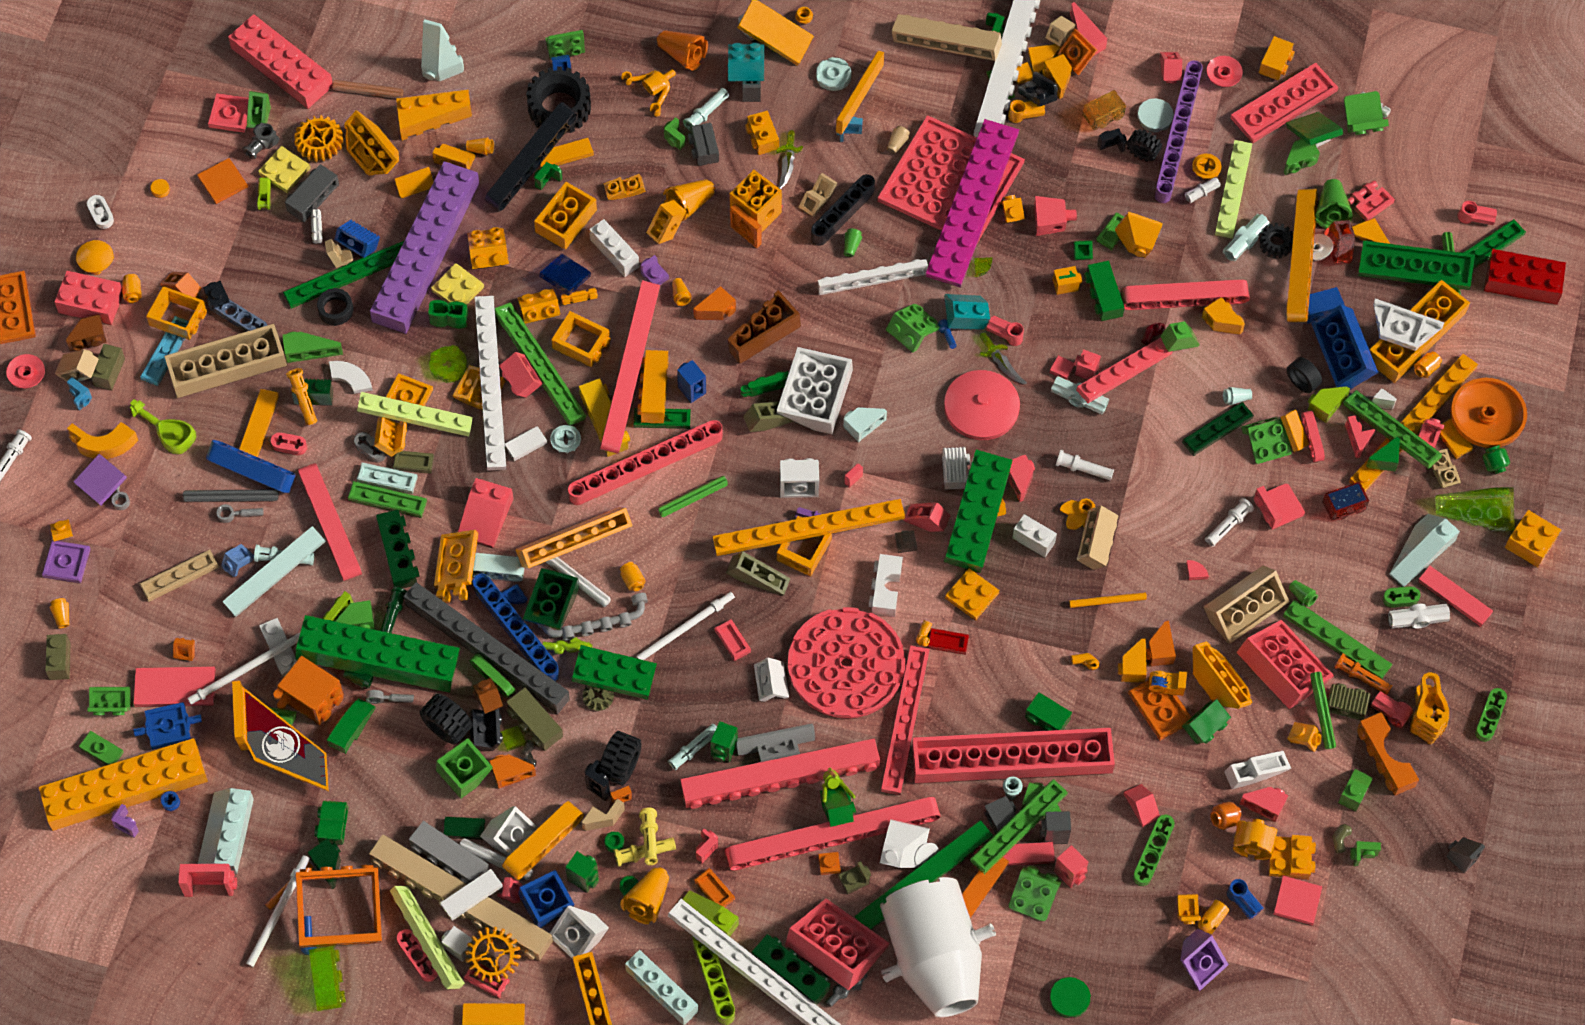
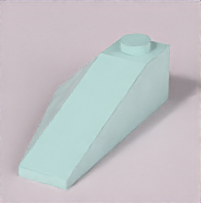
M424 19L421 63L423 77L440 82L464 71L463 59L460 55L456 54L455 45H451L448 41L450 37L443 25Z
M1427 514L1414 526L1389 575L1399 585L1405 587L1456 541L1460 531L1446 518Z

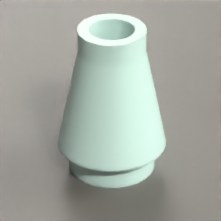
M1228 387L1223 390L1225 404L1234 405L1252 399L1251 389Z
M1008 777L1003 782L1005 796L1010 800L1015 799L1023 788L1021 780L1017 777Z

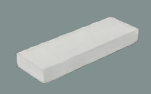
M490 869L440 904L453 921L502 888L503 885Z

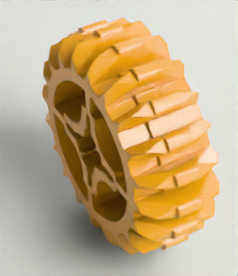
M322 115L319 118L313 116L312 120L306 118V123L301 122L300 127H297L296 133H294V143L297 151L301 153L303 158L307 157L309 161L314 158L316 163L318 159H322L324 162L327 157L331 159L332 154L337 155V150H341V145L344 142L343 131L340 125L335 120H330L329 116L323 119Z
M486 927L485 935L479 930V939L474 935L471 937L475 944L467 943V946L471 947L472 951H465V954L471 955L472 958L466 959V962L472 961L474 964L469 967V970L477 969L474 973L475 977L481 972L482 981L485 980L487 975L489 976V982H493V976H496L497 982H500L501 974L507 979L508 974L506 971L508 970L513 974L515 971L511 966H519V963L515 962L514 958L519 959L521 955H515L514 951L520 950V947L514 948L512 945L517 942V939L510 942L509 938L512 936V933H508L505 937L504 928L498 934L497 927L493 928V933H490L489 927ZM492 937L503 940L508 948L498 949ZM486 939L487 951L476 955L479 944ZM491 946L494 952L503 951L502 954H498V956H496L497 959L495 960V963L492 957L483 958V956L488 955V953H491L489 951L491 949ZM510 954L507 965L500 970V957ZM488 960L494 972L483 969L478 961Z

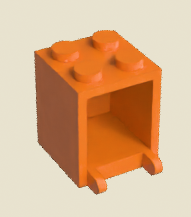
M303 656L298 659L273 693L275 699H280L277 703L278 709H284L288 704L318 725L329 719L333 708L340 705L344 698L340 680Z

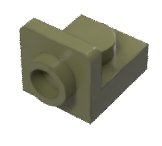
M859 861L856 867L839 874V879L847 894H850L869 885L871 873L867 865L863 866L862 862Z

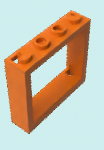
M361 865L360 869H353V866H341V870H332V867H321L320 871H312V868H306L296 872L299 948L381 943L378 868H373V865ZM371 876L374 933L305 937L302 880Z

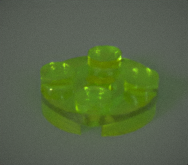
M455 345L437 349L430 355L429 366L431 374L437 380L440 379L446 383L458 381L463 377L465 370H467L465 354ZM447 361L453 362L449 368L447 365L443 366Z

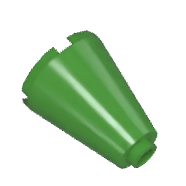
M1329 179L1324 183L1315 213L1316 222L1325 229H1330V227L1341 229L1346 227L1352 220V210L1342 183L1337 179Z

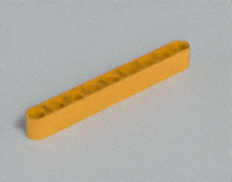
M1298 189L1287 302L1288 322H1307L1316 227L1315 213L1318 203L1317 189Z

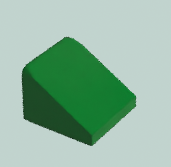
M1073 241L1074 260L1093 259V241Z

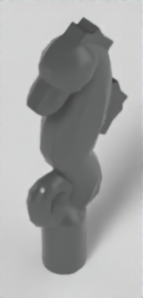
M867 973L851 988L853 991L861 990L863 981L868 977ZM836 985L833 988V994L826 1000V1003L832 1007L839 999H845L849 995L850 990L841 985Z

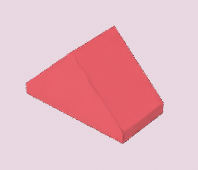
M1142 784L1123 793L1142 827L1157 821L1160 817L1153 793Z

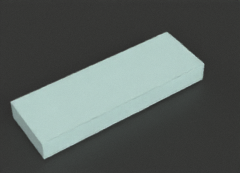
M362 463L357 476V482L413 494L418 476L409 472Z

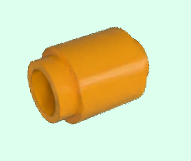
M135 274L125 275L121 282L123 299L129 303H135L142 298L140 279Z
M1434 351L1426 353L1414 364L1416 375L1421 378H1428L1440 367L1442 359Z
M628 562L621 566L620 575L627 588L635 592L641 590L646 580L638 566L633 562Z

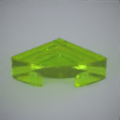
M992 257L974 258L975 277L983 276L990 270Z

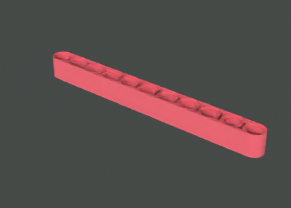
M644 280L641 282L600 446L602 450L619 454L657 301L659 284Z
M927 797L854 815V822L830 827L829 822L733 845L726 848L725 853L730 870H740L885 834L888 831L891 819L913 825H921L936 821L941 816L935 797Z

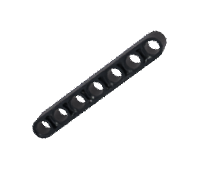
M560 103L487 192L485 201L498 211H502L575 122L578 113L565 103Z

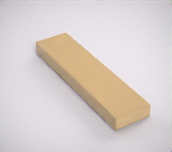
M208 550L140 583V587L148 602L219 568L211 550Z

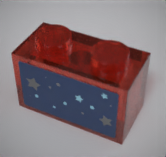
M1359 481L1325 493L1322 503L1331 521L1336 519L1343 520L1353 513L1360 514L1364 512L1368 506L1369 499Z

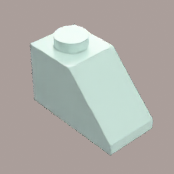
M858 407L854 411H849L844 416L843 427L860 442L886 421L887 411L879 408Z

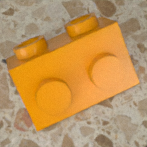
M544 289L538 293L517 297L525 324L560 315L558 299L554 289Z
M379 416L374 446L390 457L401 452L405 447L407 423L402 421L395 423L389 418Z

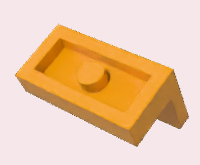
M441 144L440 148L435 147L432 152L434 163L440 165L445 161L470 169L475 159V154L446 144Z

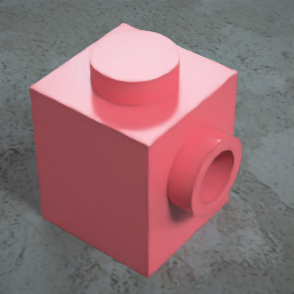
M1083 349L1081 356L1077 355L1074 362L1076 366L1075 375L1087 380L1094 377L1099 368L1101 356Z

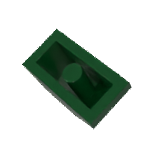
M328 838L307 852L311 862L318 871H320L321 867H332V870H339L341 859L339 853L341 851L335 842L331 844ZM337 878L325 879L332 889L336 887Z

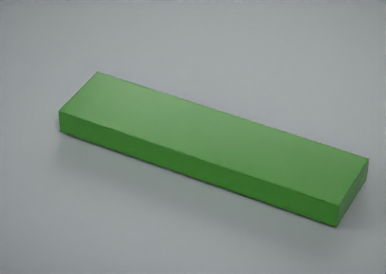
M353 481L348 495V501L390 511L398 509L399 513L422 518L427 504V498Z

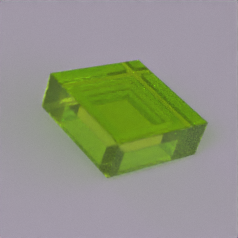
M519 725L500 732L502 733V740L507 752L526 745Z

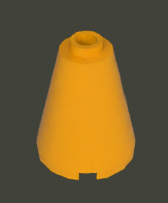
M707 179L671 186L663 192V196L666 195L664 203L675 200L687 211L682 220L685 221L714 196L715 186Z
M661 867L652 868L622 898L621 908L623 911L627 909L630 912L628 915L630 918L643 924H649L651 921L653 923L656 922L669 881L667 871Z

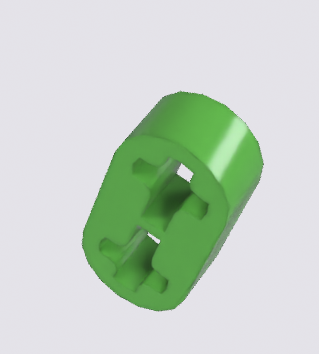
M1411 586L1390 588L1384 593L1383 603L1390 608L1412 606L1418 603L1421 593L1417 588ZM1409 593L1415 596L1413 600L1408 596ZM1389 595H1392L1393 598H1395V601H1392V599L1389 598Z

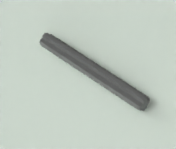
M276 489L183 491V500L185 502L277 501L279 498V492Z

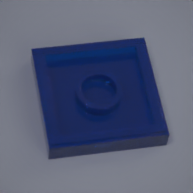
M562 253L540 272L539 277L569 296L591 277V272Z

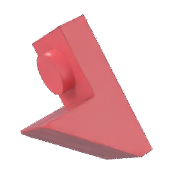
M1350 416L1347 418L1345 427L1355 456L1360 458L1371 441L1375 429L1362 431L1361 423L1357 422L1356 416Z

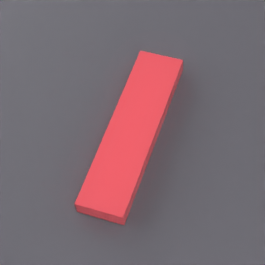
M1429 566L1418 580L1420 584L1480 627L1493 613L1492 609L1432 566Z
M1053 842L1016 844L1003 856L1009 861L1007 866L1055 863ZM981 846L979 849H977L975 852H973V856H974L983 846Z

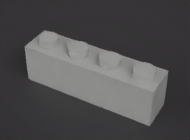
M425 821L419 825L409 838L413 852L418 855L422 853L430 863L435 866L438 864L445 872L456 876L467 885L489 870L488 863Z

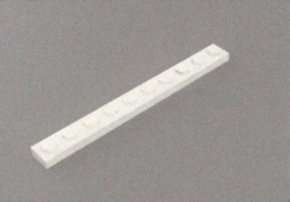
M494 296L475 297L487 471L506 470Z
M680 899L669 912V918L805 1025H841L684 900Z

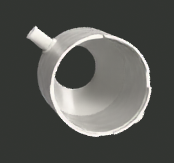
M943 877L938 878L939 882L929 883V880H924L901 888L886 897L887 902L880 905L898 960L896 965L881 971L882 975L885 974L882 977L885 982H889L902 976L905 982L936 1017L954 1016L978 1004L982 960L979 944L985 939L996 936V932H993L995 929L991 923L974 930L958 881L954 878Z

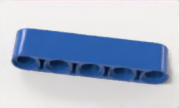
M217 440L211 441L206 456L207 460L284 493L290 492L296 476L295 473Z

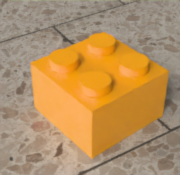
M1528 510L1509 537L1505 548L1538 568L1557 540L1562 529Z

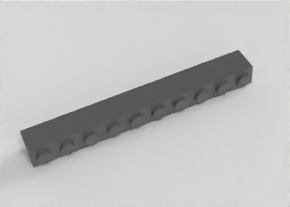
M417 582L404 595L405 605L472 654L476 655L478 653L500 674L521 689L526 688L536 700L557 715L569 702V691Z

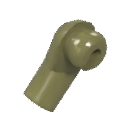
M1346 824L1340 825L1332 836L1336 853L1346 851L1343 840L1352 833V828Z

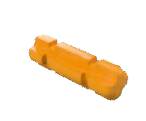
M590 288L588 291L571 292L570 295L568 293L562 294L561 301L563 305H567L570 302L587 301L588 298L590 300L596 299L598 294L596 288Z

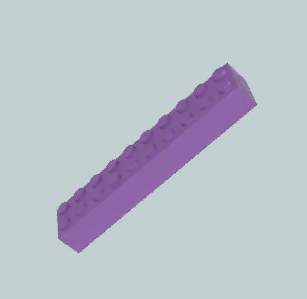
M445 161L443 162L370 310L373 323L407 334L479 186L478 172Z

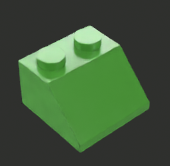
M466 739L436 761V771L460 799L476 789L493 769L492 765L469 739Z

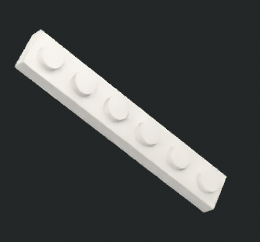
M916 259L912 262L896 263L888 267L880 266L876 269L860 270L852 274L844 273L836 277H824L818 280L819 295L926 275L928 269L927 260Z

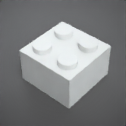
M812 458L780 460V498L819 497V460Z

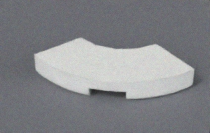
M344 361L329 362L332 381L347 383L352 388L354 394L373 391L368 376L359 367Z

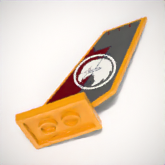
M232 681L234 735L240 750H249L254 761L329 792L326 752L247 691L240 681Z

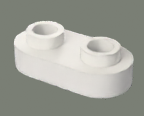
M100 195L91 196L87 201V206L95 224L101 229L111 227L114 218L105 199Z

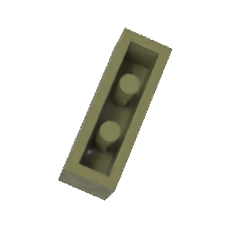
M526 688L507 701V713L513 720L516 718L519 721L522 731L524 733L528 732L532 736L531 740L538 748L541 746L546 751L563 737L561 727Z

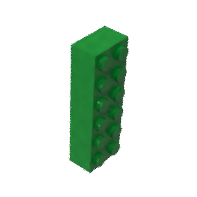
M975 450L943 562L965 569L970 568L972 571L981 573L1013 460Z

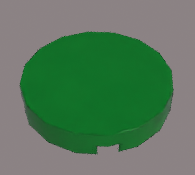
M1062 978L1051 989V1006L1057 1014L1063 1017H1079L1086 1012L1090 1005L1091 994L1089 988L1078 978Z

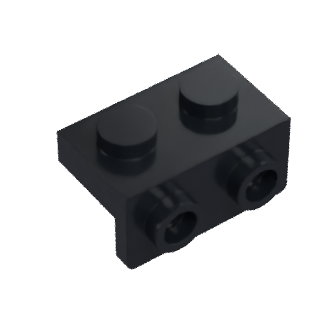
M499 708L486 714L483 710L472 709L469 712L470 720L473 724L470 729L471 742L477 749L494 751L501 744L503 738L502 733H500L502 717L499 714Z

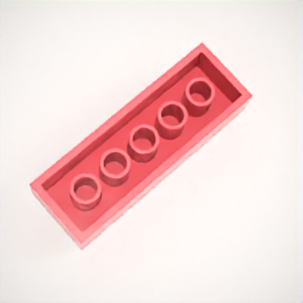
M255 14L228 36L232 50L307 109L332 88L333 82L330 73Z

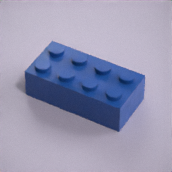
M1339 305L1311 323L1336 387H1349L1351 390L1378 373L1352 308Z

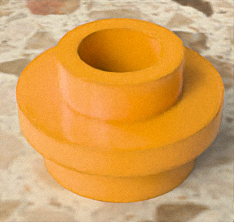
M800 7L795 13V18L801 24H808L813 19V13L808 7Z

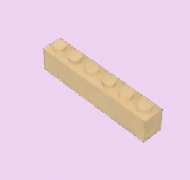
M898 14L892 29L894 42L996 61L1002 45L1001 34L995 31H986L975 27L970 28L959 24L954 25L943 21L938 22L910 15Z

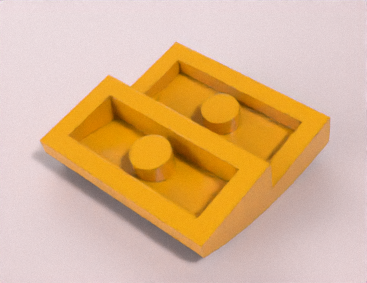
M469 365L452 396L463 403L483 410L480 368ZM500 376V389H502L505 379Z

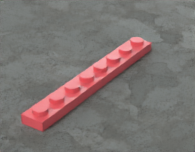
M910 645L881 792L901 796L930 649Z

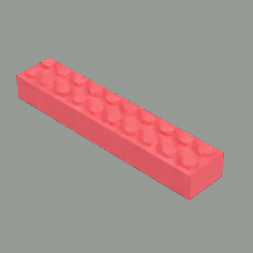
M1111 728L914 737L912 741L915 783L1006 779L1012 776L1030 778L1113 773L1115 766Z

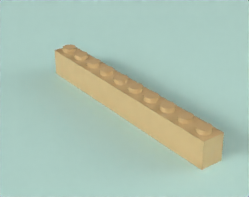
M385 835L380 837L369 853L371 863L379 869L383 867L388 870L392 877L405 880L407 886L412 889H420L424 896L429 899L435 898L439 901V904L467 885ZM489 897L459 916L462 919L467 917L472 920L473 925L479 929L489 927L490 933H493L494 927H497L498 934L504 928L505 937L508 933H512V936L509 938L510 942L517 939V942L512 944L513 947H520V950L524 952L523 954L531 960L535 958L540 961L553 942L552 934Z

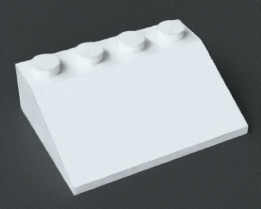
M797 347L777 413L812 430L833 434L853 371L852 359Z

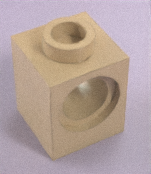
M1060 16L1050 24L1045 38L1058 46H1062L1074 31L1076 24Z

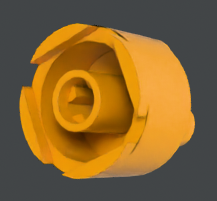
M1253 819L1252 822L1240 820L1236 828L1233 851L1247 858L1248 854L1254 855L1256 860L1270 859L1278 830L1264 825L1265 822L1260 819Z

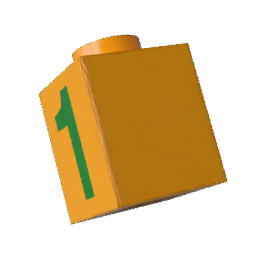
M1076 266L1056 269L1053 272L1052 280L1057 295L1079 290L1082 278L1080 272L1077 273Z

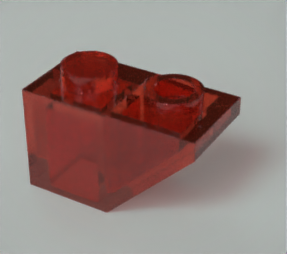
M1350 220L1334 221L1324 231V234L1333 241L1334 246L1331 254L1334 263H1351L1355 243V234Z

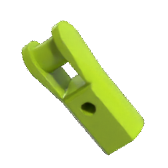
M268 177L258 179V210H261V208L270 210L271 180Z

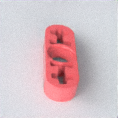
M1313 411L1302 412V425L1309 443L1308 446L1313 462L1324 461V449Z
M409 929L401 930L397 935L399 947L424 981L430 982L435 980L438 974L432 967L428 956L422 950L417 937ZM403 936L410 937L411 948H409L406 941L402 942ZM414 951H422L423 957L420 960H414L412 958ZM426 963L428 969H432L431 975L428 973L424 974L425 969L422 964Z

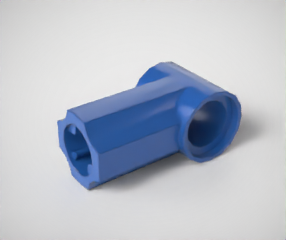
M1235 879L1231 882L1226 891L1228 899L1235 902L1249 920L1254 918L1264 909L1263 906L1248 890L1245 881ZM1233 887H1238L1241 890V894H1236L1233 891Z

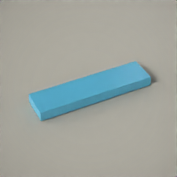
M175 316L171 323L186 328L189 321ZM165 332L141 374V380L159 386L168 370L165 356L178 352L185 338Z

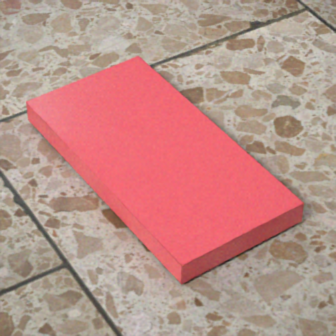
M215 666L136 668L134 707H164L184 702L185 706H214V692L205 696L206 699H200L192 705L187 698L197 693L199 688L202 690L215 682Z

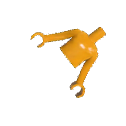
M671 69L663 75L661 72L654 70L644 75L632 76L630 72L625 71L622 73L621 78L622 80L628 78L626 85H631L633 81H642L644 88L652 96L662 91L657 102L650 105V111L656 110L654 116L658 117L661 114V105L670 90L668 80L674 77L676 73Z

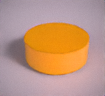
M164 179L153 181L151 184L152 194L157 198L167 196L170 192L168 182Z

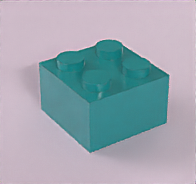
M728 44V81H764V44Z

